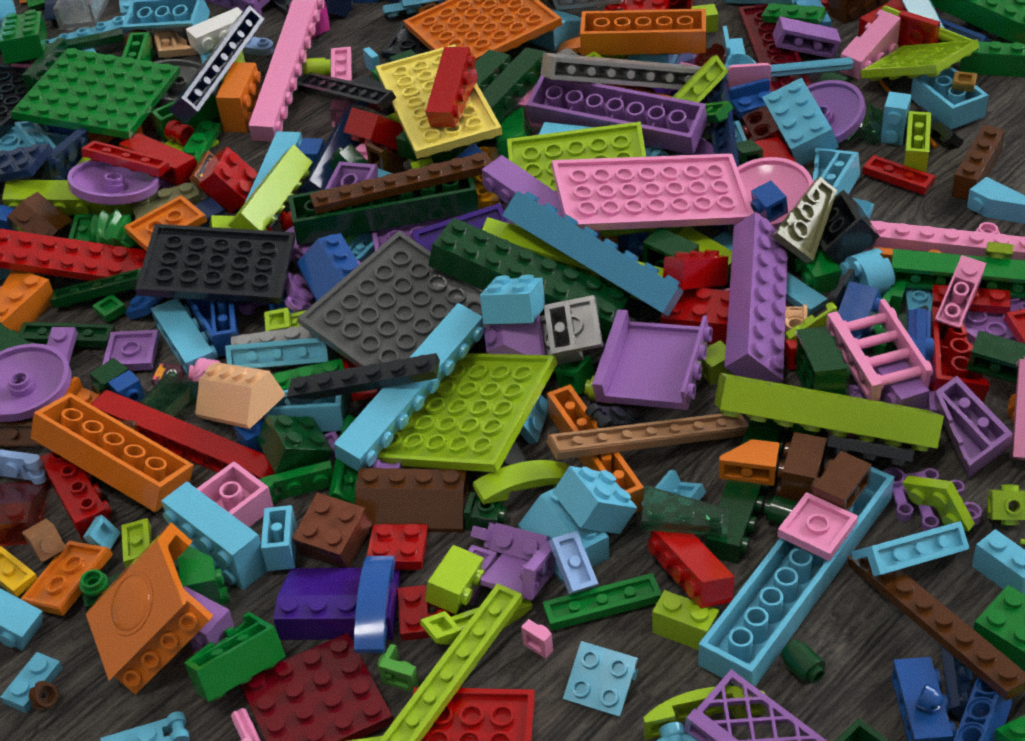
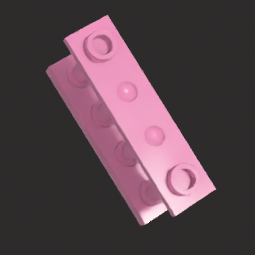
M885 299L880 300L879 311L876 315L850 322L842 320L838 312L827 315L826 326L831 336L836 337L837 348L842 350L845 364L849 365L851 374L867 399L880 401L881 390L884 386L919 377L924 385L929 388L930 377L933 374L932 365L928 360H925L897 318L895 309L891 308ZM882 324L886 330L885 333L859 340L851 334L852 331ZM893 341L898 349L873 357L865 356L862 349ZM905 359L911 367L882 376L876 374L873 367Z

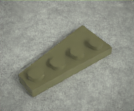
M821 177L814 180L771 237L806 264L812 262L829 217L837 189Z

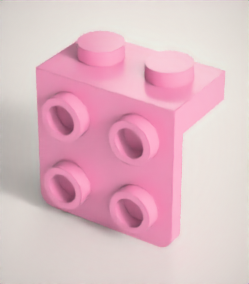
M769 63L739 64L728 67L729 88L768 78L771 83V65Z

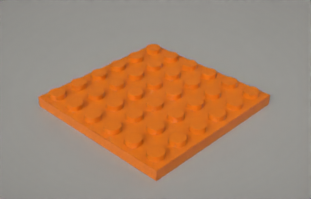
M447 0L404 20L405 28L429 50L432 51L454 44L456 47H469L471 55L475 57V62L489 49L504 53L563 25L561 17L539 0Z

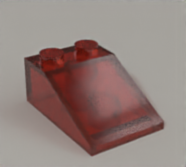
M48 480L39 485L33 484L32 481L0 483V546L28 544L22 532L41 522L49 487Z

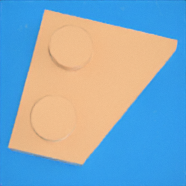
M153 31V38L159 58L197 55V52L187 45V40L178 36L175 31Z

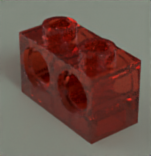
M766 105L742 116L745 125L741 127L746 138L750 137L748 140L759 141L779 136L784 144L780 130Z

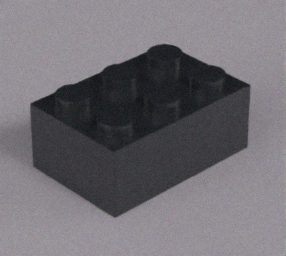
M844 190L835 196L820 240V245L824 252L840 266V263L844 262L847 257L863 252L866 248L871 247L876 242V239L880 237L862 207Z

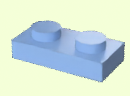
M577 531L554 537L549 541L569 595L594 588L598 585Z

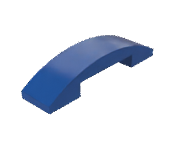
M366 556L356 604L355 653H384L387 634L386 615L390 582H393L395 556Z

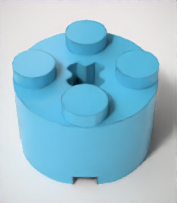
M878 248L849 256L844 262L840 263L839 267L842 270V275H845L849 268L854 269V282L878 288L881 297L886 294L892 285H895V275L891 262L888 258L883 259L879 254L883 253V251Z

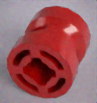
M177 120L169 121L164 130L167 139L176 141L183 146L186 145L194 132L193 127L182 124Z

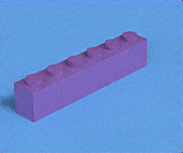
M503 155L482 169L484 187L499 196L505 203H510L517 191L524 195L528 191L539 198L537 203L545 206L547 202L559 210L557 214L563 217L557 192ZM594 230L598 233L596 238L601 240V230Z

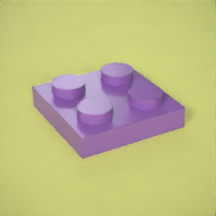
M159 330L111 332L102 365L115 358L130 371L153 370L160 340Z

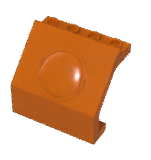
M172 523L100 595L86 613L108 680L110 681L115 677L135 695L213 616L181 584L173 562L193 541Z

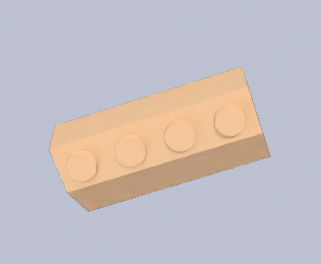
M214 363L199 378L195 414L198 418L250 429L286 394L270 371Z

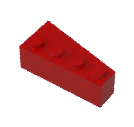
M444 47L425 111L430 127L456 128L478 79L475 57L471 55L469 47Z
M932 306L931 338L934 339V351L930 363L933 374L930 377L928 390L937 391L954 377L958 376L984 402L990 385L988 380L983 378L982 374L966 370L973 345L967 340L966 336L968 333L964 324L962 323L960 329L935 321L940 307Z

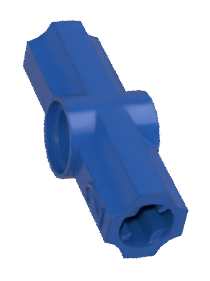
M923 308L909 310L907 312V333L925 360L930 362L934 351V339L931 338V312Z

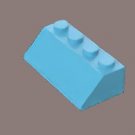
M131 0L122 29L142 30L191 27L208 20L210 10L205 0Z

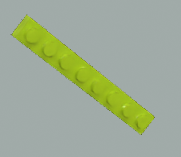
M499 583L495 585L379 741H421L521 605L523 602L521 593Z

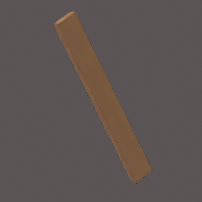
M722 413L549 434L546 442L556 460L745 436L748 423L741 413L739 418L726 416Z

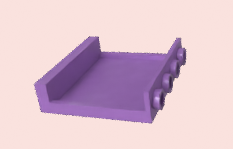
M617 310L592 383L596 402L688 410L690 400L695 399L696 380L701 378V362L705 361L707 357V342L712 340L713 330L712 327L708 326L707 316H703L699 327L631 322L628 310Z

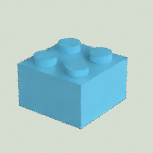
M506 275L496 277L480 294L483 324L533 323L545 305L542 278H534L533 275H523L513 279Z
M569 466L553 490V494L581 529L620 534L637 510L636 505L630 499V494L616 483L615 476L606 470L596 471L588 467Z

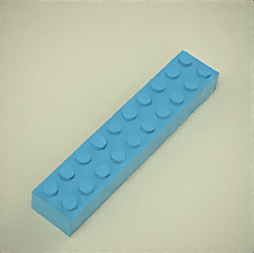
M871 467L868 486L849 510V512L858 516L857 524L830 561L780 538L699 643L698 666L721 678H724L732 669L756 687L848 560V556L856 549L891 500L894 476Z

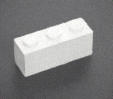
M236 7L187 28L186 32L190 46L200 55L213 50L242 11Z

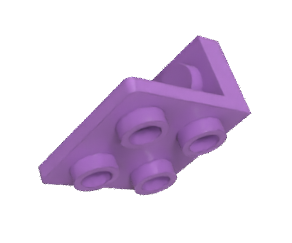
M546 541L539 550H535L530 561L502 554L481 577L480 584L493 589L499 583L521 593L523 599L533 600L555 571V557L549 541Z

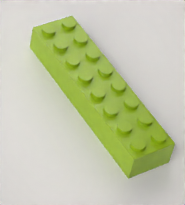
M720 373L714 402L723 415L739 418L740 413L747 414L746 416L750 417V420L766 422L767 418H770L781 426L793 427L794 423H798L805 430L820 432L821 428H826V431L836 436L847 437L848 433H852V436L858 437L857 439L874 442L876 437L888 445L901 447L903 442L905 445L911 446L912 449L928 452L929 447L938 449L944 416L931 410Z

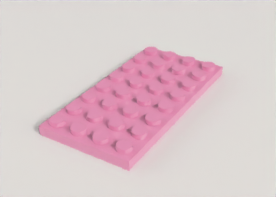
M732 154L552 160L551 169L563 218L566 214L578 221L576 226L583 230L586 226L592 230L730 225L738 224L753 214Z

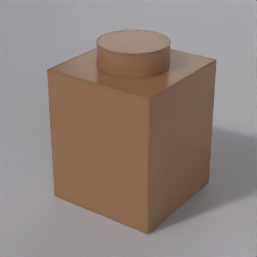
M47 518L22 532L33 554L41 562L66 549L55 526Z

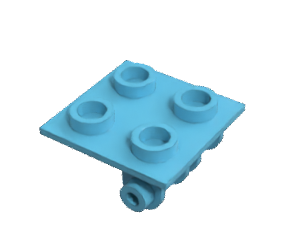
M581 641L563 699L620 717L631 680L635 681L638 669H635L638 658Z

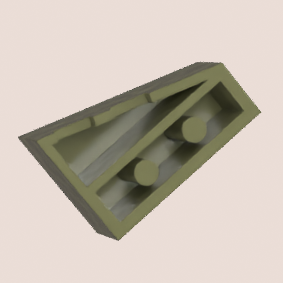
M191 182L168 189H160L152 196L132 203L136 219L180 195L193 205L200 203L201 198L197 186Z

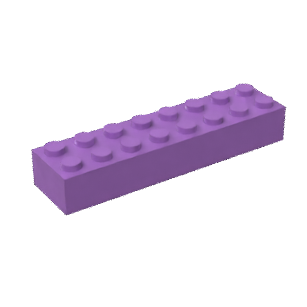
M543 75L540 76L526 104L530 122L538 124L549 122L586 127H602L641 121L644 145L692 155L708 122L706 104L599 83L554 80Z
M754 212L734 226L725 368L736 376L780 383L783 381L788 249L771 237L776 228L766 218Z

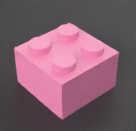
M234 461L197 488L248 527L264 516V508L274 507L269 487Z

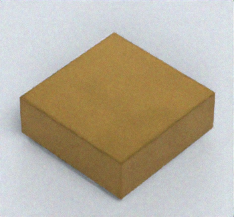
M955 71L951 90L974 92L977 74Z

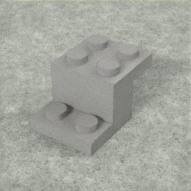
M594 295L544 305L545 315L540 316L545 354L555 355L557 365L584 360L582 351L603 347Z

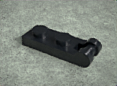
M592 403L585 410V415L590 420H595L598 428L647 423L641 417V412L633 406L600 407L597 403Z

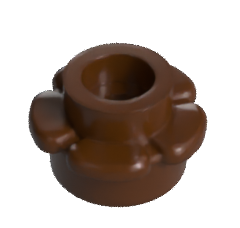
M39 681L35 683V687L30 689L29 700L32 701V706L36 710L50 709L58 699V690L47 681ZM41 693H44L45 695L43 699L40 696Z

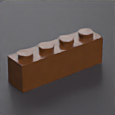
M982 126L954 175L952 197L968 201L969 190L985 177H988L1002 152L1005 130L995 126Z

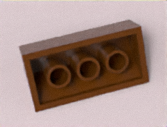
M359 468L355 487V505L366 509L373 524H428V532H464V510L469 496L466 470Z

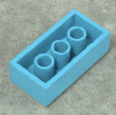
M802 78L762 97L774 125L787 145L790 154L796 159V163L802 166L814 160L816 156L815 148L833 150L839 148L831 126Z
M186 481L161 500L165 511L163 513L165 520L169 524H174L193 541L190 544L191 547L213 558L216 569H222L223 577L230 585L235 584L244 591L267 572L259 535Z

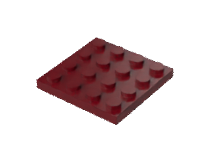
M349 633L280 661L273 668L259 672L252 676L249 682L240 685L265 741L356 740L383 729L394 721L359 653L354 652V643Z

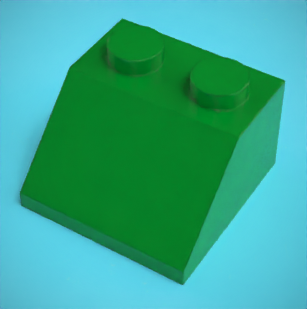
M189 546L178 557L179 578L183 588L186 586L225 607L226 603H230L227 586L222 587L224 585L222 569H216L211 556Z

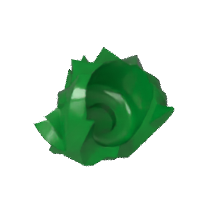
M118 208L110 214L104 210L101 211L99 216L93 214L88 232L90 242L135 248L138 245L124 229L125 225L132 222L130 214L121 215Z

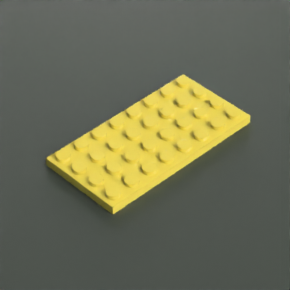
M444 47L375 66L384 89L392 90L397 97L391 104L417 159L502 135L501 125L477 83H475L456 128L430 127L425 111Z

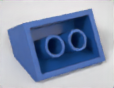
M341 233L318 238L297 262V266L316 302L359 265Z

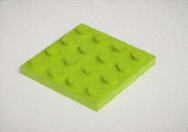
M978 40L902 46L860 70L862 79L870 78L871 81H876L883 77H889L890 80L902 76L916 78L922 74H927V77L938 76L942 70H947L951 68L952 64L961 62L962 58L971 56V52L979 48Z

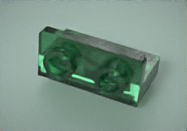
M866 102V114L863 122L846 140L850 141L857 134L875 146L881 138L884 112Z
M172 371L149 391L139 403L177 418L180 415V411L196 399L195 396L198 394L199 384L197 381L181 382L177 374Z

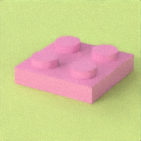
M806 492L778 528L777 537L830 561L856 526L858 516Z

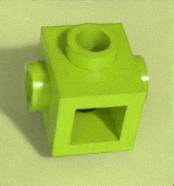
M1002 484L1001 490L987 489V518L1001 520L1002 525H1019V520H1025V491L1019 490V485Z

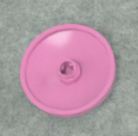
M759 158L737 167L749 202L752 201L751 190L770 180L787 196L788 213L770 222L776 229L813 182L811 175L803 166L785 158Z

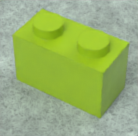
M453 545L428 580L425 601L457 614L462 605L466 606L469 603L474 586L479 587L481 585L480 579L485 574V571L482 570L484 558Z
M664 590L652 611L653 633L699 650V643L719 618V610L713 607L700 608L693 600Z

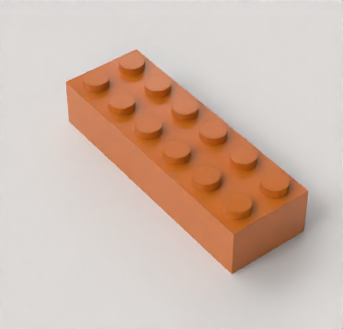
M706 9L582 11L580 27L581 55H588L593 51L599 55L609 56L619 54L676 55L679 53H706Z
M71 393L34 412L31 439L154 512L163 507L161 500L186 481L188 483L191 481L194 464Z

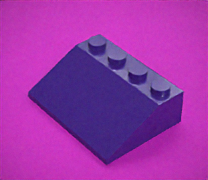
M362 568L290 569L277 595L273 616L279 639L332 640L349 633L351 639L354 640L356 604ZM394 570L393 582H390L386 615V639H394L398 605L397 588H400L402 570Z

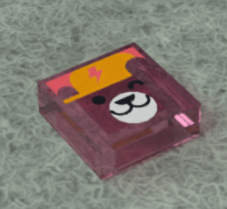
M159 363L151 378L152 385L176 388L184 373L183 365Z

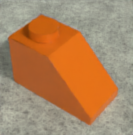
M751 439L721 455L719 459V479L774 486L778 465L779 443Z

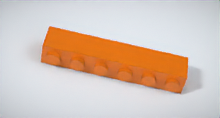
M571 384L547 393L548 415L560 433L598 429L596 426L597 422L590 420L585 415L587 407ZM619 452L578 457L584 467L596 471L606 470L613 474L616 478V483L630 494L631 501L637 507L635 513L644 510L642 506L644 487Z

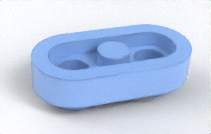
M253 36L243 48V53L257 56H268L274 52L272 40Z

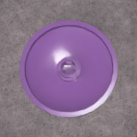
M827 80L807 86L831 126L837 143L851 136L859 128L866 114V104L861 91L855 85L841 80Z
M88 160L74 166L67 176L68 188L72 194L85 201L98 204L117 205L138 202L152 196L159 188V177H152L143 172H133L124 167H114L109 163Z
M23 344L0 351V422H13L31 418L34 412L65 395L71 383L72 373L69 363L62 352L44 344Z

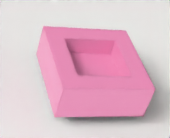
M528 619L521 626L523 645L546 659L553 652L552 633L545 626L537 625Z

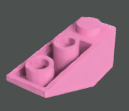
M961 255L935 321L960 329L983 277L986 263Z

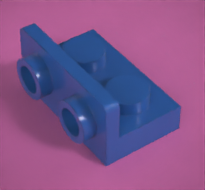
M768 78L729 88L731 104L734 107L732 111L739 119L768 112L762 99L763 96L771 93L770 80Z

